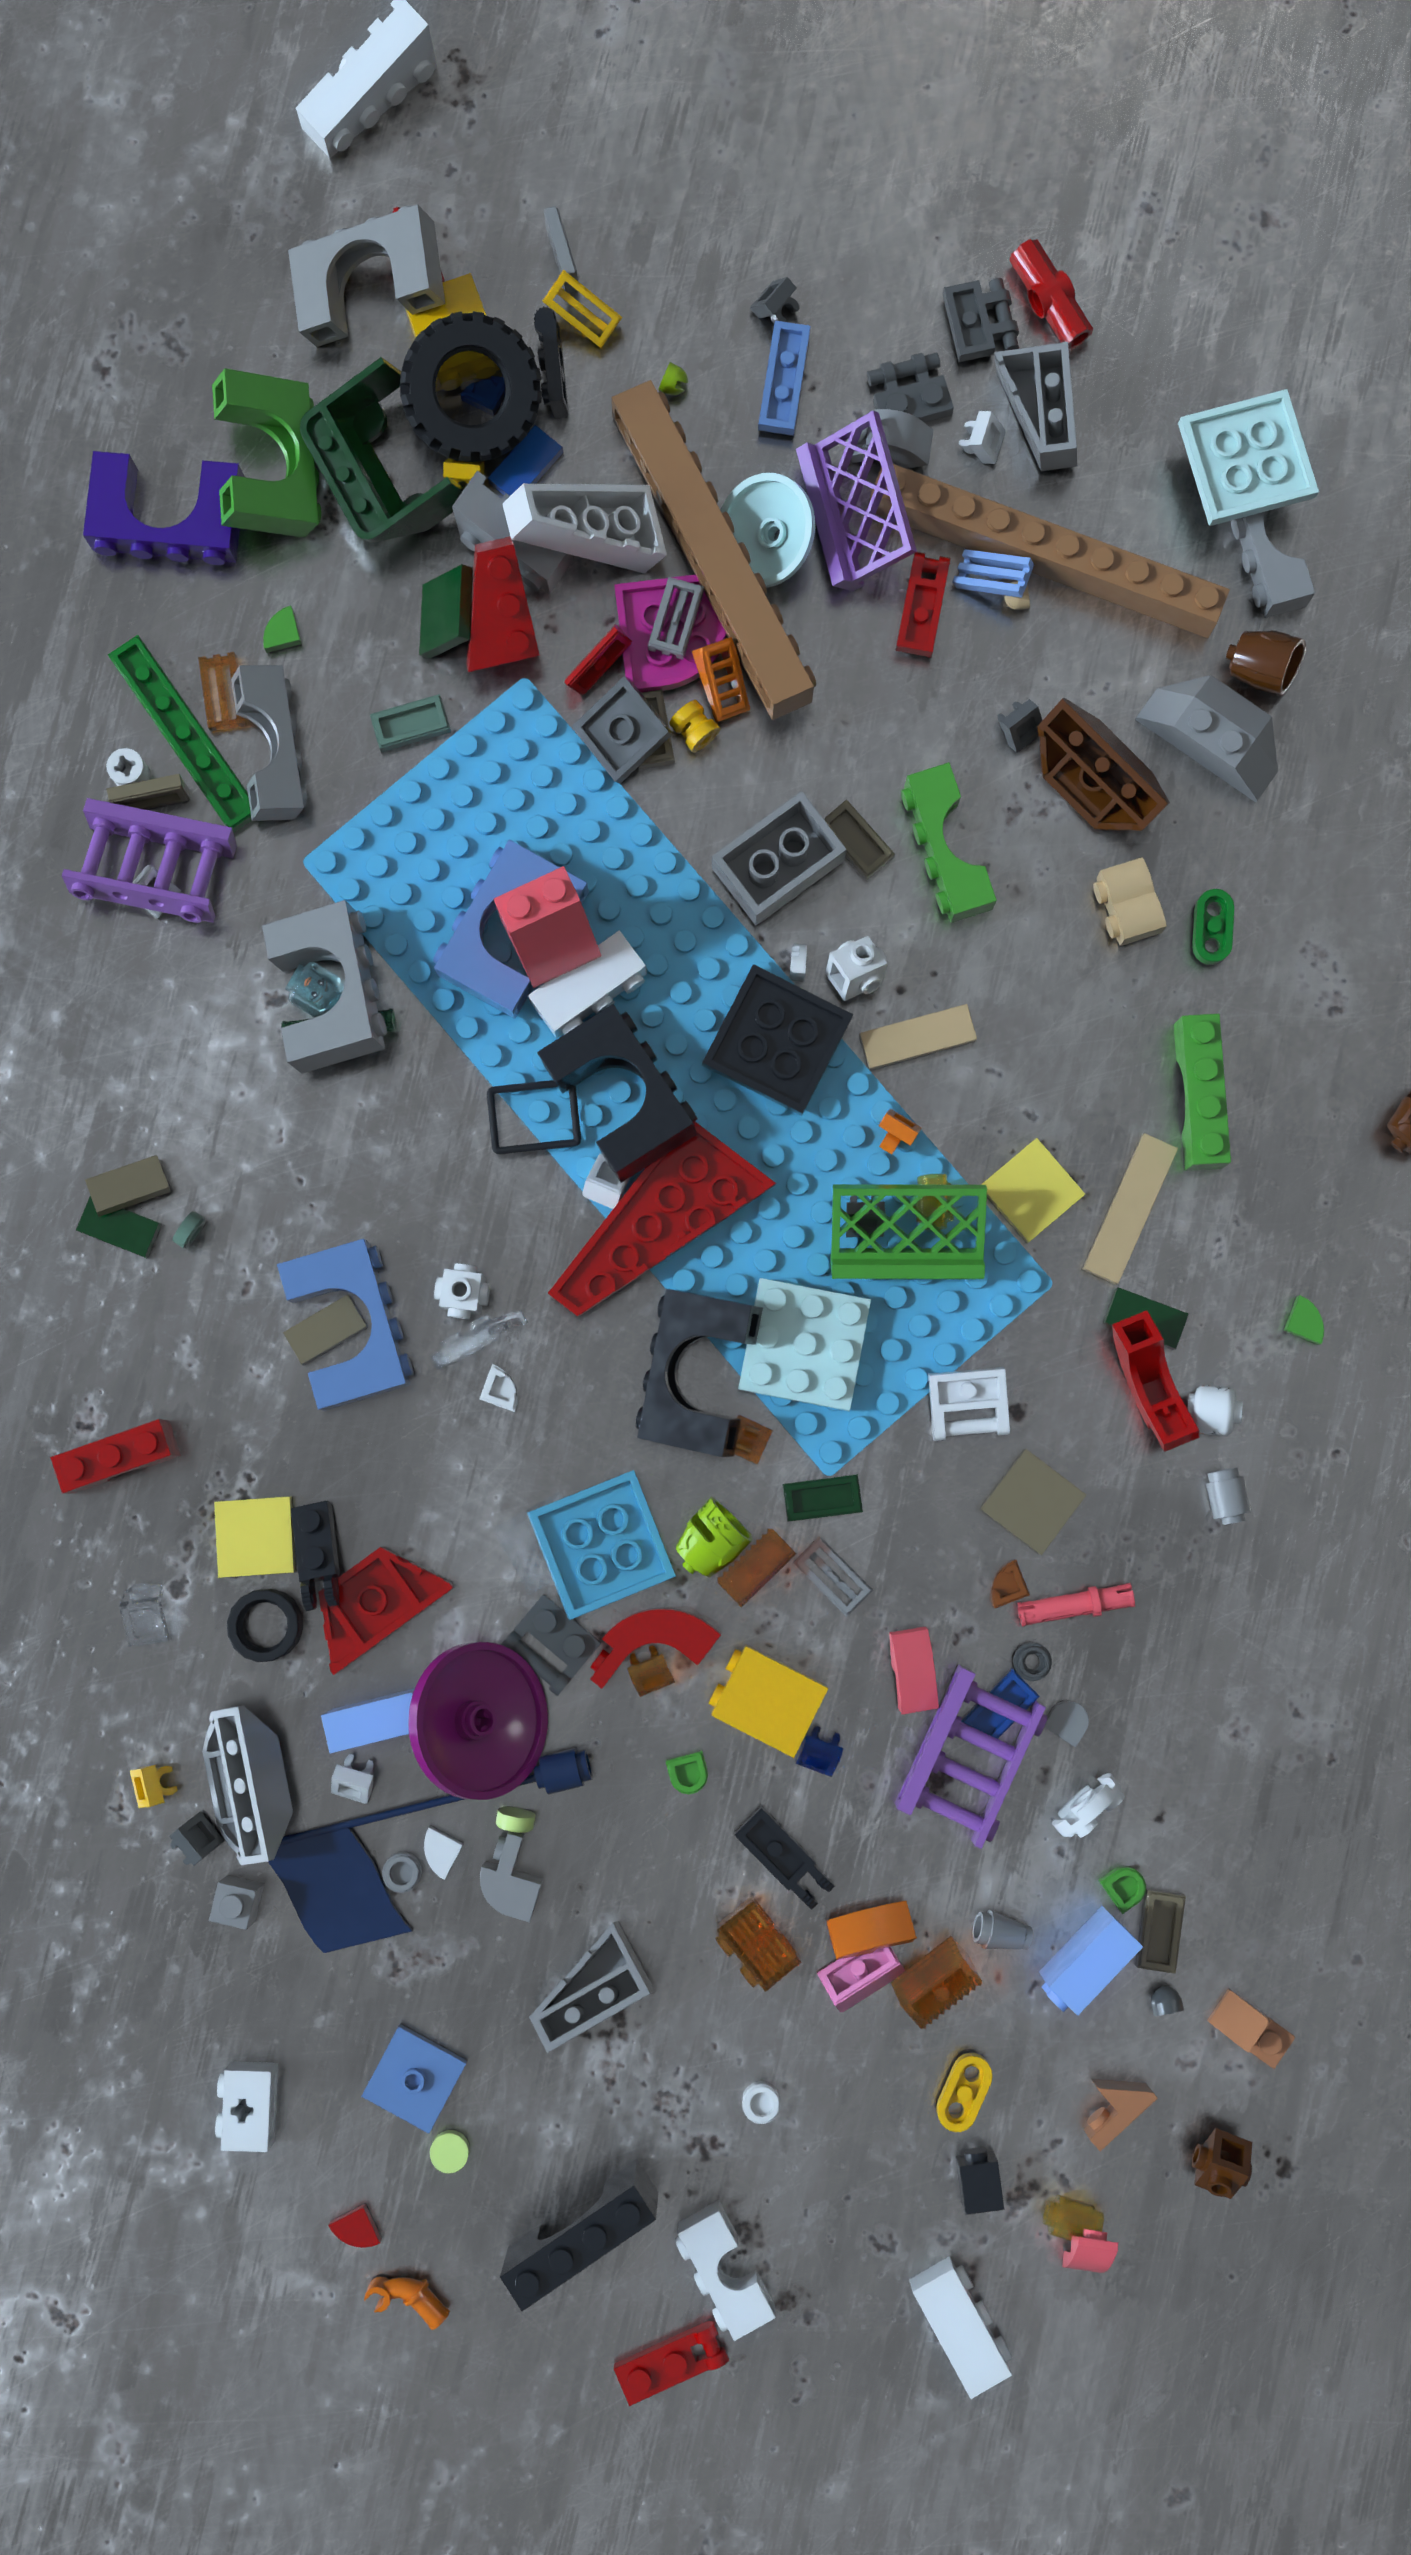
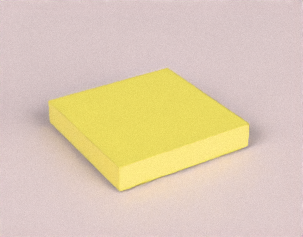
M1038 1138L1034 1139L981 1184L987 1186V1197L1026 1243H1029L1085 1195L1083 1190Z
M292 1497L214 1502L218 1578L296 1572L295 1542L291 1508H293Z

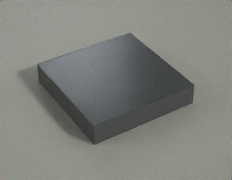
M626 676L620 679L571 726L612 779L620 784L674 734L630 678Z

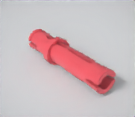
M1131 1583L1097 1589L1096 1586L1088 1587V1591L1022 1603L1018 1602L1017 1608L1019 1619H1021V1626L1025 1627L1026 1625L1093 1614V1617L1102 1616L1101 1612L1135 1607Z

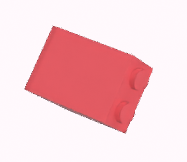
M564 866L493 899L501 921L533 988L601 957L580 898Z

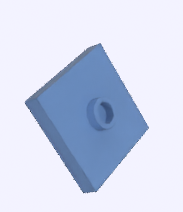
M400 2024L361 2097L429 2134L461 2075L467 2060Z

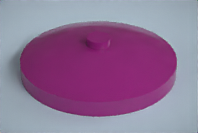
M490 1642L460 1644L436 1657L421 1675L410 1703L408 1727L415 1758L424 1774L433 1784L444 1792L458 1798L488 1800L505 1795L518 1787L536 1766L545 1745L548 1727L545 1694L531 1666L515 1651L503 1645Z

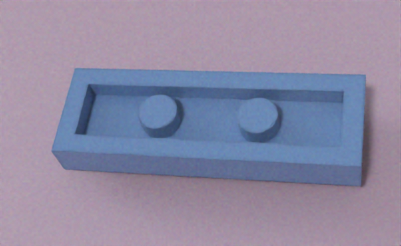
M775 321L758 431L794 436L811 326L782 321Z

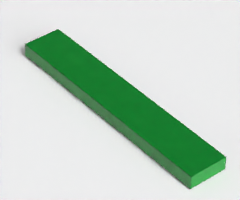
M136 635L109 653L108 656L224 824L227 827H232L233 833L251 822L248 792L139 635Z

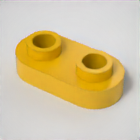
M965 2053L957 2058L939 2096L936 2112L940 2123L949 2131L962 2132L973 2125L991 2085L992 2070L987 2060L980 2054ZM970 2066L978 2068V2074L974 2078H967L964 2075L965 2070ZM954 2102L962 2104V2110L958 2114H951L949 2112V2106Z

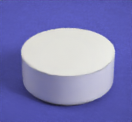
M757 2081L750 2084L742 2097V2107L745 2115L749 2120L757 2124H766L773 2121L781 2109L780 2094L776 2087L766 2081Z

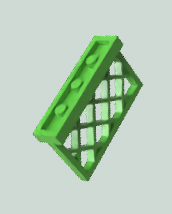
M833 1184L830 1255L832 1279H984L987 1186ZM841 1196H858L865 1205L850 1217L841 1208ZM885 1196H896L903 1205L888 1217L876 1204ZM924 1196H935L942 1205L926 1217L915 1204ZM962 1196H978L977 1207L966 1217L953 1206ZM910 1209L922 1223L907 1235L895 1222ZM872 1210L884 1222L869 1235L856 1222ZM946 1210H949L960 1223L945 1235L933 1222ZM840 1217L846 1221L841 1227ZM977 1218V1223L975 1227L971 1222ZM851 1227L865 1239L856 1248H840V1237ZM890 1227L903 1240L894 1248H883L875 1240ZM928 1227L941 1240L932 1248H921L913 1240ZM966 1227L976 1236L975 1248H958L951 1240Z

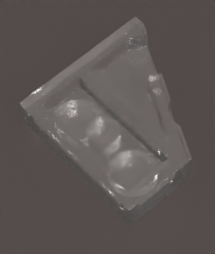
M522 1310L490 1319L488 1314L468 1325L471 1331L462 1336L459 1332L443 1340L440 1343L443 1349L432 1355L431 1358L437 1369L456 1364L497 1341V1337L506 1331L520 1328L528 1323Z

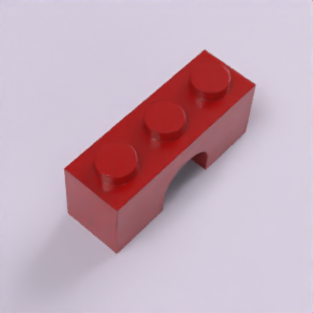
M157 1419L50 1458L61 1492L63 1494H75L109 1482L110 1478L136 1469L148 1468L177 1458L181 1454L170 1421Z

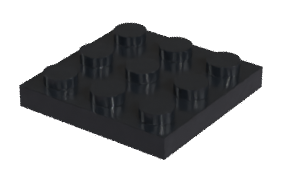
M753 964L702 1062V1066L802 1116L854 1014Z

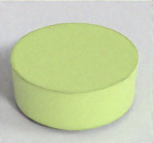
M501 1807L497 1811L496 1825L506 1831L526 1833L533 1830L536 1815L534 1812L523 1808Z
M446 2130L436 2136L430 2148L432 2164L443 2173L459 2171L468 2160L470 2153L469 2142L458 2131Z

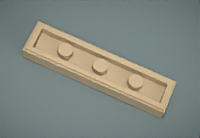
M1143 1133L1082 1270L1115 1285L1119 1283L1176 1155L1177 1147Z

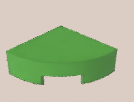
M292 606L281 609L269 620L263 637L266 653L302 644Z
M1299 1295L1296 1297L1283 1331L1320 1345L1324 1337V1324L1315 1305Z

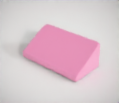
M890 1946L876 1949L870 1954L836 1960L819 1971L817 1975L836 2008L840 2012H844L904 1974L905 1969Z

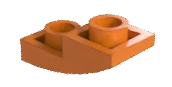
M907 1901L868 1908L827 1921L836 1960L870 1954L876 1949L912 1943L917 1939Z

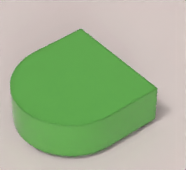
M703 1750L665 1760L670 1781L677 1791L684 1794H694L705 1786L708 1770Z
M1130 1866L1116 1867L1098 1880L1122 1914L1137 1905L1146 1893L1145 1879L1136 1869Z

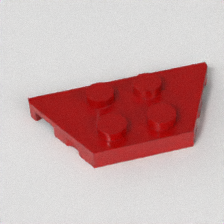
M380 1547L338 1577L339 1605L329 1607L324 1596V1588L320 1590L318 1595L324 1617L323 1628L325 1640L328 1643L331 1673L333 1675L337 1674L455 1588L453 1584L390 1550Z

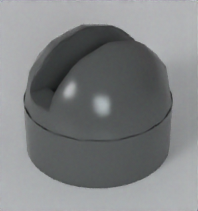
M1161 1986L1154 1991L1151 1997L1154 2016L1184 2011L1182 1998L1175 1989Z

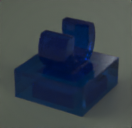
M815 1726L810 1736L807 1735L799 1751L796 1764L832 1777L844 1749L838 1746L840 1734L835 1732L831 1742L828 1743L819 1739L821 1727Z

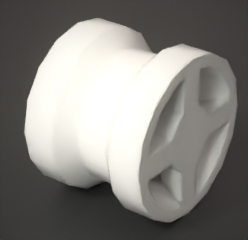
M122 748L114 751L108 758L106 764L107 772L117 786L149 780V768L136 751Z

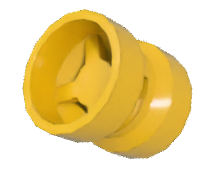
M692 700L685 704L673 715L669 722V725L676 733H682L686 738L685 744L693 753L706 747L720 732L718 724L713 719H708L704 715V708L698 700Z

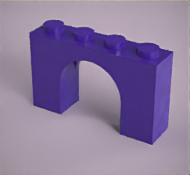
M93 451L83 536L92 550L105 556H114L116 552L130 553L132 556L141 559H150L154 555L166 556L168 559L176 562L200 559L212 565H223L225 562L236 563L240 528L222 526L219 490L232 475L245 476L239 463L202 460L198 499L191 514L177 525L156 528L145 525L135 518L134 501L138 469L130 454Z

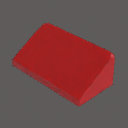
M615 624L565 678L564 683L583 696L632 644V640Z

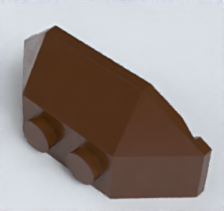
M1062 698L1037 726L1038 736H1040L1043 778L1094 829L1143 831L1170 803L1153 772L1100 719L1066 698Z

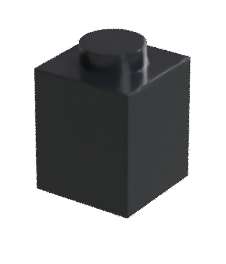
M976 2147L965 2150L964 2155L955 2156L961 2203L965 2215L1005 2210L999 2165L994 2151L987 2152L986 2148Z

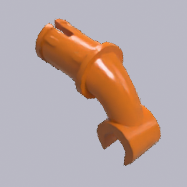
M382 2276L376 2277L370 2282L364 2297L365 2301L370 2295L375 2293L384 2296L378 2301L374 2312L386 2310L390 2305L391 2299H403L405 2306L411 2305L431 2330L440 2326L450 2312L428 2288L429 2281L427 2279L421 2281L406 2277L392 2279Z

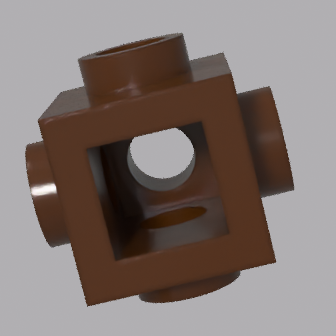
M1215 2128L1204 2144H1198L1194 2150L1192 2157V2167L1196 2168L1194 2185L1208 2190L1215 2196L1232 2199L1241 2186L1246 2187L1250 2181L1253 2142Z

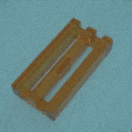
M235 652L227 653L228 656L222 657L220 654L213 655V658L208 659L206 656L198 657L207 725L210 732L247 726L246 718L236 715V719L230 720L223 666L229 665L230 677L232 679L238 668ZM210 668H215L222 719L219 722L216 719Z

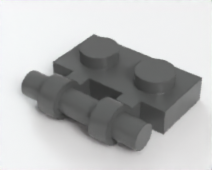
M1002 278L991 280L989 282L991 292L982 293L979 280L944 287L943 299L959 362L994 355L996 349L994 340L1003 341L1005 351L1019 349L1017 341L1019 329L1017 321L1012 320L1009 308L1012 304L1010 292L1005 289ZM991 309L996 312L997 323L990 324L987 310Z
M923 353L911 355V360L896 364L889 361L880 364L878 369L867 371V379L870 386L883 383L885 391L874 394L873 402L875 408L906 412L919 418L924 423L953 415L954 406L944 375L929 378L928 370L940 367L938 353L925 356ZM910 375L915 376L916 383L898 387L896 379Z

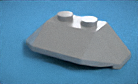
M1212 675L1157 688L1135 719L1254 802H1257L1278 772L1272 716Z
M244 1705L212 1711L209 1718L211 1723L206 1732L202 1752L217 1827L228 1845L237 1853L236 1858L241 1865L274 1860L293 1814L278 1735Z

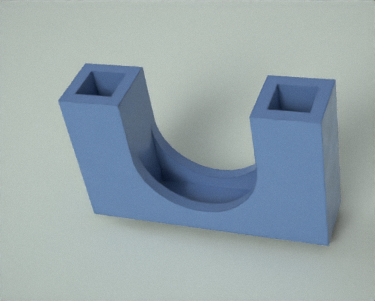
M508 840L504 849L498 847L489 863V867L492 868L485 880L480 879L476 883L471 893L473 902L467 912L462 910L458 914L452 926V930L455 931L448 944L443 942L435 953L433 962L436 963L434 969L439 977L516 1019L533 986L528 977L494 959L486 951L483 943L484 928L489 917L497 910L494 898L560 867ZM567 872L581 903H583L589 893L587 882Z
M360 1239L277 1264L287 1301L294 1304L331 1292H349L357 1295L365 1303L371 1316L370 1338L364 1349L357 1356L346 1362L308 1373L318 1410H329L410 1385L408 1376L414 1375L408 1354H401L398 1340L403 1339V1334L398 1318L391 1319L387 1304L393 1303L387 1281L382 1283L380 1281L377 1268H381L383 1265L376 1245L371 1247L367 1240Z

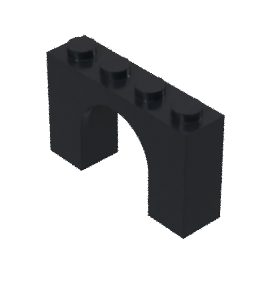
M614 1004L547 1045L538 1051L537 1054L562 1094L594 1073L607 1068L629 1070L638 1075L645 1083V1100L639 1112L630 1121L596 1142L601 1154L620 1183L696 1136L697 1132L693 1122L698 1120L686 1100L679 1103L673 1094L678 1089L668 1072L665 1070L659 1073L653 1064L658 1059L646 1041L640 1044L633 1033L638 1031L629 1014L624 1012L620 1015Z
M666 1289L665 1295L661 1297L658 1304L657 1312L660 1318L658 1333L656 1332L653 1335L650 1345V1352L653 1355L651 1369L646 1372L643 1380V1390L646 1394L643 1407L639 1409L636 1416V1428L639 1429L637 1438L719 1457L734 1456L741 1419L706 1412L690 1404L683 1396L678 1384V1365L686 1349L702 1338L714 1337L756 1345L763 1307L680 1290Z
M636 2159L605 2180L603 2194L600 2199L585 2214L565 2229L548 2238L540 2225L508 2247L500 2278L521 2311L536 2303L656 2220L658 2191L639 2161Z

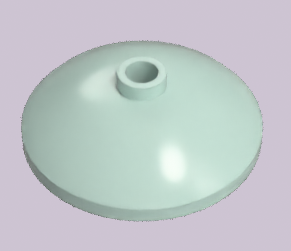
M761 473L747 478L728 495L720 511L722 513L726 511L729 514L734 526L733 535L737 543L743 542L746 546L751 560L749 565L753 573H760L766 587H772L788 580L805 562L810 553L815 535L814 510L804 489L786 476L776 473ZM778 530H780L779 537H778V539L775 541V539H774L775 533H776Z

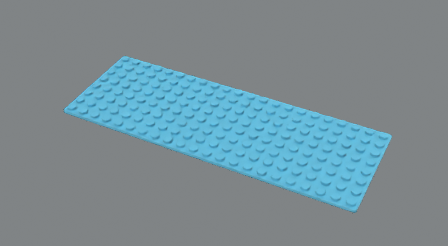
M522 678L304 858L303 864L335 903L346 900L356 911L359 910L362 913L366 923V932L362 933L363 936L492 1087L553 1080L542 1064L537 1052L560 1037L556 1038L530 1003L529 997L516 1019L439 977L434 969L436 965L433 962L435 953L443 942L448 944L455 932L452 930V926L456 917L462 910L467 912L473 902L471 893L476 883L480 879L485 880L492 869L489 867V863L498 847L504 849L508 840L517 843L558 867L564 866L567 872L587 882L589 893L582 906L597 945L620 930L646 965L647 975L643 977L644 983L631 993L627 994L624 990L614 997V1006L620 1015L624 1012L629 1014L638 1031L633 1033L640 1044L644 1041L649 1044L658 1059L653 1064L659 1073L665 1070L668 1072L678 1089L673 1094L679 1103L685 1100L688 1102L698 1118L695 1122L776 1183L774 1187L651 1268V1273L665 1289L680 1290L749 1305L755 1304L760 1278L871 1299L850 1411L755 1393L822 1473L826 1476H832L929 1393L928 1374L954 1372L1052 1287V1280L987 1205L984 1279H832L830 1255L833 1184H969L922 1130L911 1146L901 1140L892 1155L879 1147L888 1133L879 1127V1124L890 1108L912 1122L914 1121L843 1039H841L802 1116L702 1066V1062L753 964L792 984L794 983L622 785L612 779L586 744L529 679ZM496 910L489 917L484 928V948L494 959L528 977L501 921L498 910ZM541 984V985H539V986L533 988L532 991H531V993H532L533 991H535L537 988H539L540 986H542L543 984ZM593 1012L591 1015L582 1020L583 1023L588 1019L592 1018L593 1016H595L596 1014ZM622 1068L603 1069L577 1084L576 1093L581 1142L573 1147L546 1149L582 1192L585 1181L599 1153L601 1154L596 1142L630 1121L639 1112L644 1103L646 1095L645 1083L638 1075ZM558 1087L498 1093L540 1143L574 1139L569 1090L563 1094ZM643 1170L630 1177L622 1197ZM841 1196V1208L845 1212L846 1202H850L851 1196ZM857 1196V1202H863V1201ZM885 1196L880 1201L885 1202V1214L888 1217L903 1205L896 1196ZM924 1196L915 1204L926 1217L942 1205L935 1196ZM962 1196L953 1206L966 1217L977 1207L978 1196ZM590 1200L605 1219L613 1210ZM909 1209L895 1223L908 1235L922 1221ZM946 1210L933 1223L946 1235L960 1221L949 1210ZM840 1217L841 1227L846 1222L842 1217ZM977 1218L971 1222L975 1227L977 1223ZM889 1227L884 1232V1237H878L875 1241L883 1248H894L903 1239ZM927 1227L913 1241L921 1248H932L941 1239ZM966 1227L951 1241L958 1248H975L976 1236ZM845 1232L840 1237V1248H856L865 1239L863 1237H846ZM707 1337L741 1377L747 1344Z

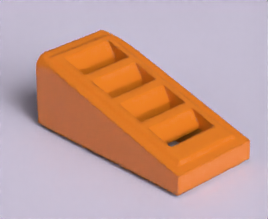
M729 637L693 650L692 654L715 722L749 711L750 705L733 638ZM721 653L723 660L712 664L710 657ZM726 667L728 675L715 679L714 671ZM731 682L733 689L719 694L717 686ZM736 697L738 703L722 709L721 701Z

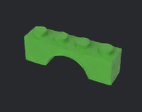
M950 762L907 775L904 785L905 789L901 790V796L905 809L907 811L912 810L916 823L913 824L915 839L919 846L923 844L928 855V858L924 859L927 874L930 880L936 879L940 892L936 893V899L941 913H947L950 923L993 910L997 899L986 867L972 865L960 860L950 851L944 839L943 823L948 815L958 807L961 799Z
M1220 1014L1181 1016L1173 1026L1176 1061L1182 1071L1185 1090V1121L1182 1132L1184 1171L1222 1169L1231 1163Z

